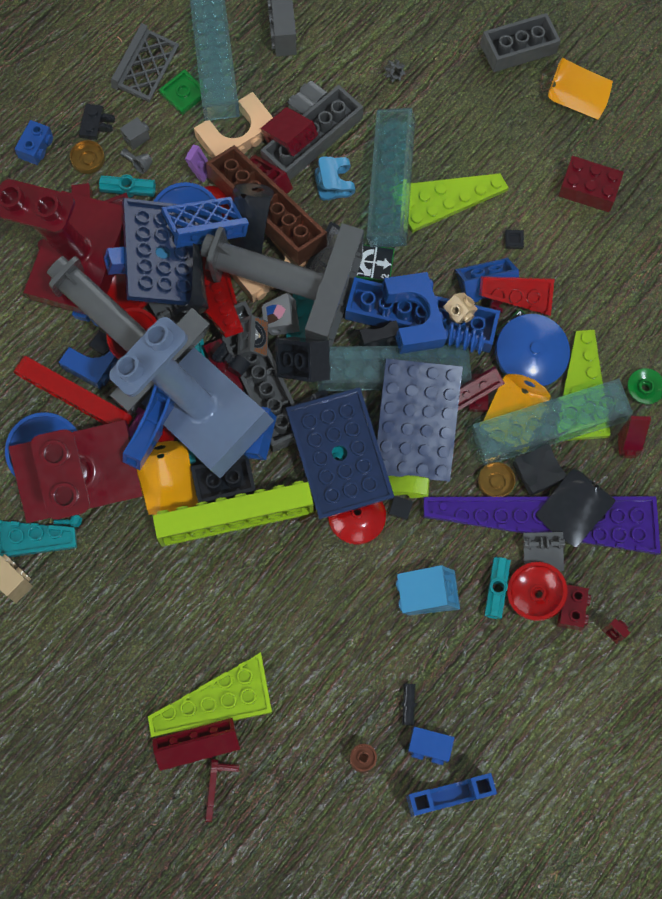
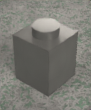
M138 117L120 128L122 138L132 150L150 139L148 125L144 121L141 122Z

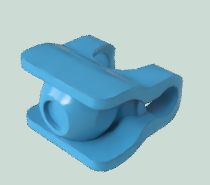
M320 157L318 160L319 167L314 171L319 198L325 201L352 196L356 191L354 183L344 181L338 176V174L349 171L351 166L350 160L346 157Z

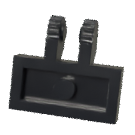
M86 104L79 132L80 138L98 140L99 131L112 132V125L101 122L114 123L115 116L104 113V107L101 105Z

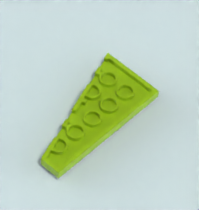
M501 173L392 185L388 186V189L413 233L507 192L509 187Z
M595 330L575 332L553 442L609 438L611 436Z
M261 652L232 670L202 685L190 694L188 693L181 699L148 716L151 737L177 733L233 718V721L272 713Z

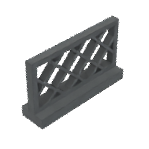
M141 23L111 78V88L116 90L120 88L150 103L179 48V44L148 30V26ZM148 37L156 39L157 44L148 45ZM169 45L173 47V50L164 53L162 46ZM159 48L161 54L153 56L151 49ZM148 51L150 57L141 60L140 52ZM163 58L165 65L157 67L155 60ZM152 61L154 68L145 70L143 63ZM140 64L142 71L133 73L132 67ZM156 72L158 78L150 81L147 74ZM144 75L147 82L138 84L135 77ZM133 78L134 86L124 85L125 80ZM149 86V95L141 93L140 88Z

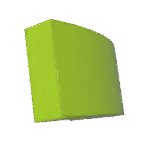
M410 475L403 477L388 476L394 496L408 495L409 498L428 497L429 478Z

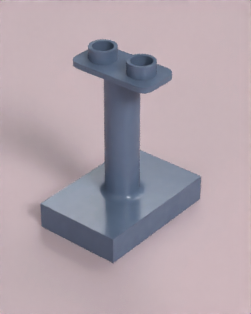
M162 317L149 327L136 344L118 360L111 369L109 377L129 397L138 395L150 381L160 388L175 402L173 410L163 425L214 474L221 478L274 420L194 347L177 363L173 357L187 343L188 336L170 318ZM152 392L141 402L146 408Z

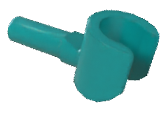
M75 515L71 516L70 520L55 519L54 524H66L78 528L83 518Z

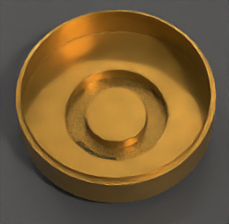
M84 140L73 146L70 152V160L75 170L83 174H91L103 166L105 155L102 147L97 142Z
M492 462L481 470L478 477V485L481 492L487 497H507L515 486V475L506 464Z

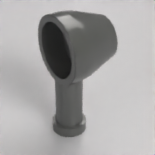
M126 148L122 149L120 153L122 157L131 161L135 169L141 174L147 172L153 162L152 158L146 153L135 156Z

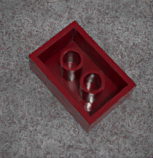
M572 156L558 196L610 213L624 172Z

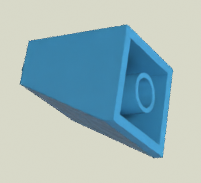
M440 565L397 574L396 587L400 592L399 608L403 614L417 615L460 609L454 570Z

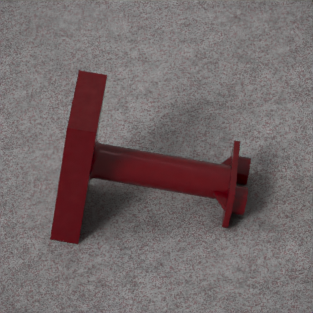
M12 179L4 180L0 185V219L31 226L44 238L23 293L33 301L86 315L64 294L57 297L49 287L51 277L47 274V271L61 256H64L68 261L76 256L82 263L83 273L107 294L114 274L108 275L104 256L107 248L124 247L122 206Z
M127 420L74 432L67 429L37 435L31 442L9 446L26 523L48 518L62 519L83 514L90 508L144 496L137 469L123 463V451L131 440Z

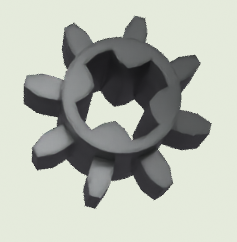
M395 59L394 62L388 60L387 66L383 67L387 72L384 76L390 77L392 82L395 79L401 81L402 75L406 74L403 71L405 65L400 63L398 59Z

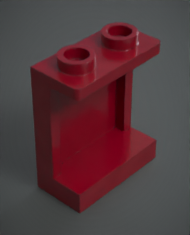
M285 107L261 128L266 142L269 143L272 140L278 142L288 149L291 156H295L318 136L312 120L288 107Z

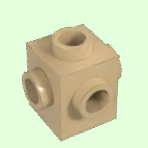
M464 292L454 294L443 306L449 313L450 319L457 324L468 323L474 318L473 314L478 310L474 305L473 299Z

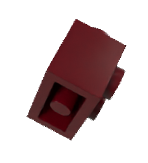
M567 585V600L564 607L558 613L557 627L581 631L584 626H587L589 614H586V608L590 606L591 595L588 594L589 588Z

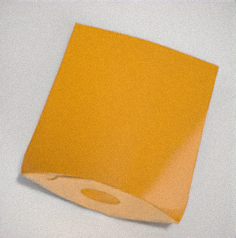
M562 57L554 75L548 97L558 104L598 120L608 103L613 81Z
M507 374L503 378L505 384L498 388L480 430L503 445L525 451L550 402L551 395L544 386L534 379L519 374ZM524 381L533 383L535 387L528 386ZM522 389H526L528 393H523Z
M158 442L155 447L165 445L166 447L160 450L153 449L141 470L137 469L148 515H157V512L162 510L175 511L176 508L181 506H188L189 508L198 503L187 447L182 442ZM164 454V457L158 458L157 455Z

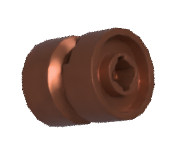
M367 744L355 746L350 755L352 768L360 773L372 770L377 761V754L374 748Z

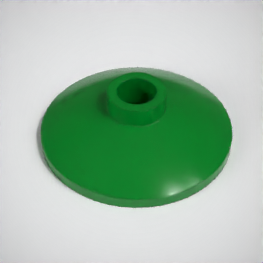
M643 368L635 371L630 376L627 387L629 394L635 401L649 405L658 402L662 398V376L658 372ZM642 386L647 387L648 391H644Z

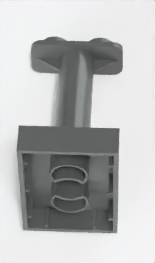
M341 224L325 273L228 244L225 228L220 226L215 236L206 235L201 248V256L206 257L205 269L210 270L213 282L215 283L220 282L223 272L315 300L305 327V336L309 339L329 340L331 352L349 299L354 277L357 276L363 259L364 230L347 224Z
M61 256L47 271V274L51 277L49 287L57 297L64 294L128 352L147 330L83 273L84 268L78 257L74 256L68 261L64 256ZM193 308L176 324L188 336L187 343L173 357L177 363L208 334L209 323ZM150 381L134 397L127 396L119 387L110 396L126 412L132 415L140 407L141 402L153 391L154 383Z

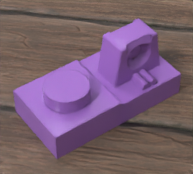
M193 145L187 153L185 160L198 180L205 182L207 178L206 162L208 160L201 148Z

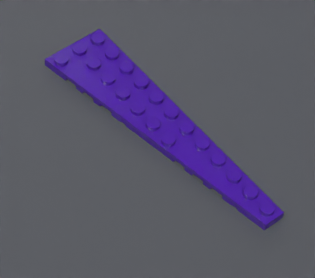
M656 496L613 497L615 499L613 506L581 541V543L660 555ZM550 497L423 498L424 518L517 533L552 532L536 515Z

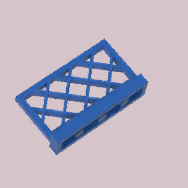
M231 197L161 208V212L174 236L176 248L191 246L193 243L196 245L203 244L206 235L215 236L219 226L225 228L227 239L244 237L249 225L247 218H242ZM228 204L230 209L228 210L220 205ZM204 207H209V208H212V209H214V210H213L212 212H209V211H207V210H205V209H203V208H204ZM186 210H193L196 213L193 215L186 212ZM216 211H219L226 215L223 218L219 215H216L215 213ZM174 212L178 214V217H173L169 213ZM198 215H205L208 217V219L204 220L198 217ZM183 216L190 219L191 221L187 223L180 219ZM228 216H231V217H233V218H235V219H234V220H228L227 218H228ZM214 219L219 222L211 223L210 221ZM194 221H195V222L200 223V224H202V225H197V226H195V225H192V224H193ZM178 224L180 226H183L184 228L176 229L175 226Z

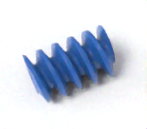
M451 322L447 331L448 346L451 347L455 342L457 349L463 344L464 351L470 346L471 353L477 348L478 354H481L486 336L484 337L483 330H480L477 335L476 328H473L469 333L468 326L462 331L461 324L454 328V322Z

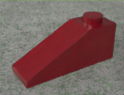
M256 155L250 158L286 194L293 189L285 171Z
M631 416L618 433L619 456L636 458L642 452L651 416Z

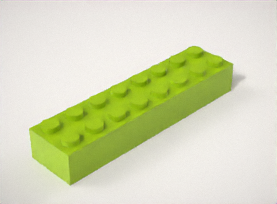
M296 481L291 486L278 485L268 491L259 489L254 491V494L246 495V493H241L231 499L223 497L216 499L212 503L199 502L194 507L181 506L171 512L168 510L159 511L157 515H152L157 539L161 547L306 516L314 512L309 483Z

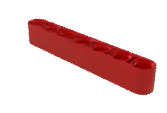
M23 356L13 370L20 378L104 425L127 420L129 426L133 420L129 413L27 356Z

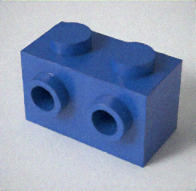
M30 120L15 147L18 158L38 165L40 160H43L48 145H51L53 141L50 127Z
M414 727L407 753H411L412 758L423 760L426 757L432 759L431 763L443 765L444 762L448 763L450 760L455 737Z

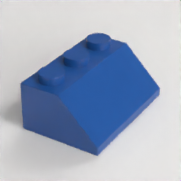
M508 258L455 269L461 293L464 292L474 302L487 298L479 295L481 276L519 277L518 268Z

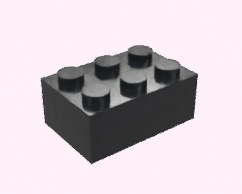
M300 337L275 339L277 377L306 382L330 380L329 340Z
M242 455L221 478L214 474L205 464L191 466L198 503H212L218 498L226 497L231 499L235 498L234 496L237 494L246 493V495L254 494V491H256L250 461L245 455Z

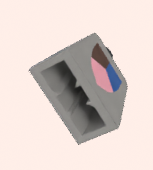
M285 293L263 304V316L258 318L268 321V332L271 335L300 331L296 300L289 293Z

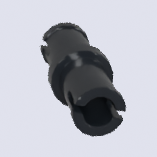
M403 684V702H401L403 707L402 725L415 726L414 716L415 707H417V703H415L416 684Z

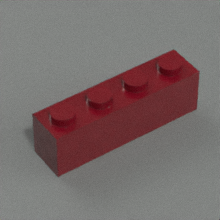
M233 718L152 739L153 751L160 771L240 750Z

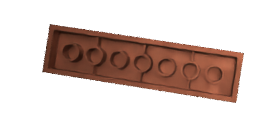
M235 145L206 162L207 177L227 197L232 198L234 187L237 184L252 183L266 185L274 191L269 206L265 234L297 265H301L327 247V232ZM253 188L252 191L261 192L263 189ZM241 194L242 198L247 196L246 194Z

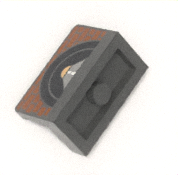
M253 315L240 319L244 332L238 333L237 354L243 357L251 354L266 357L268 349V321Z

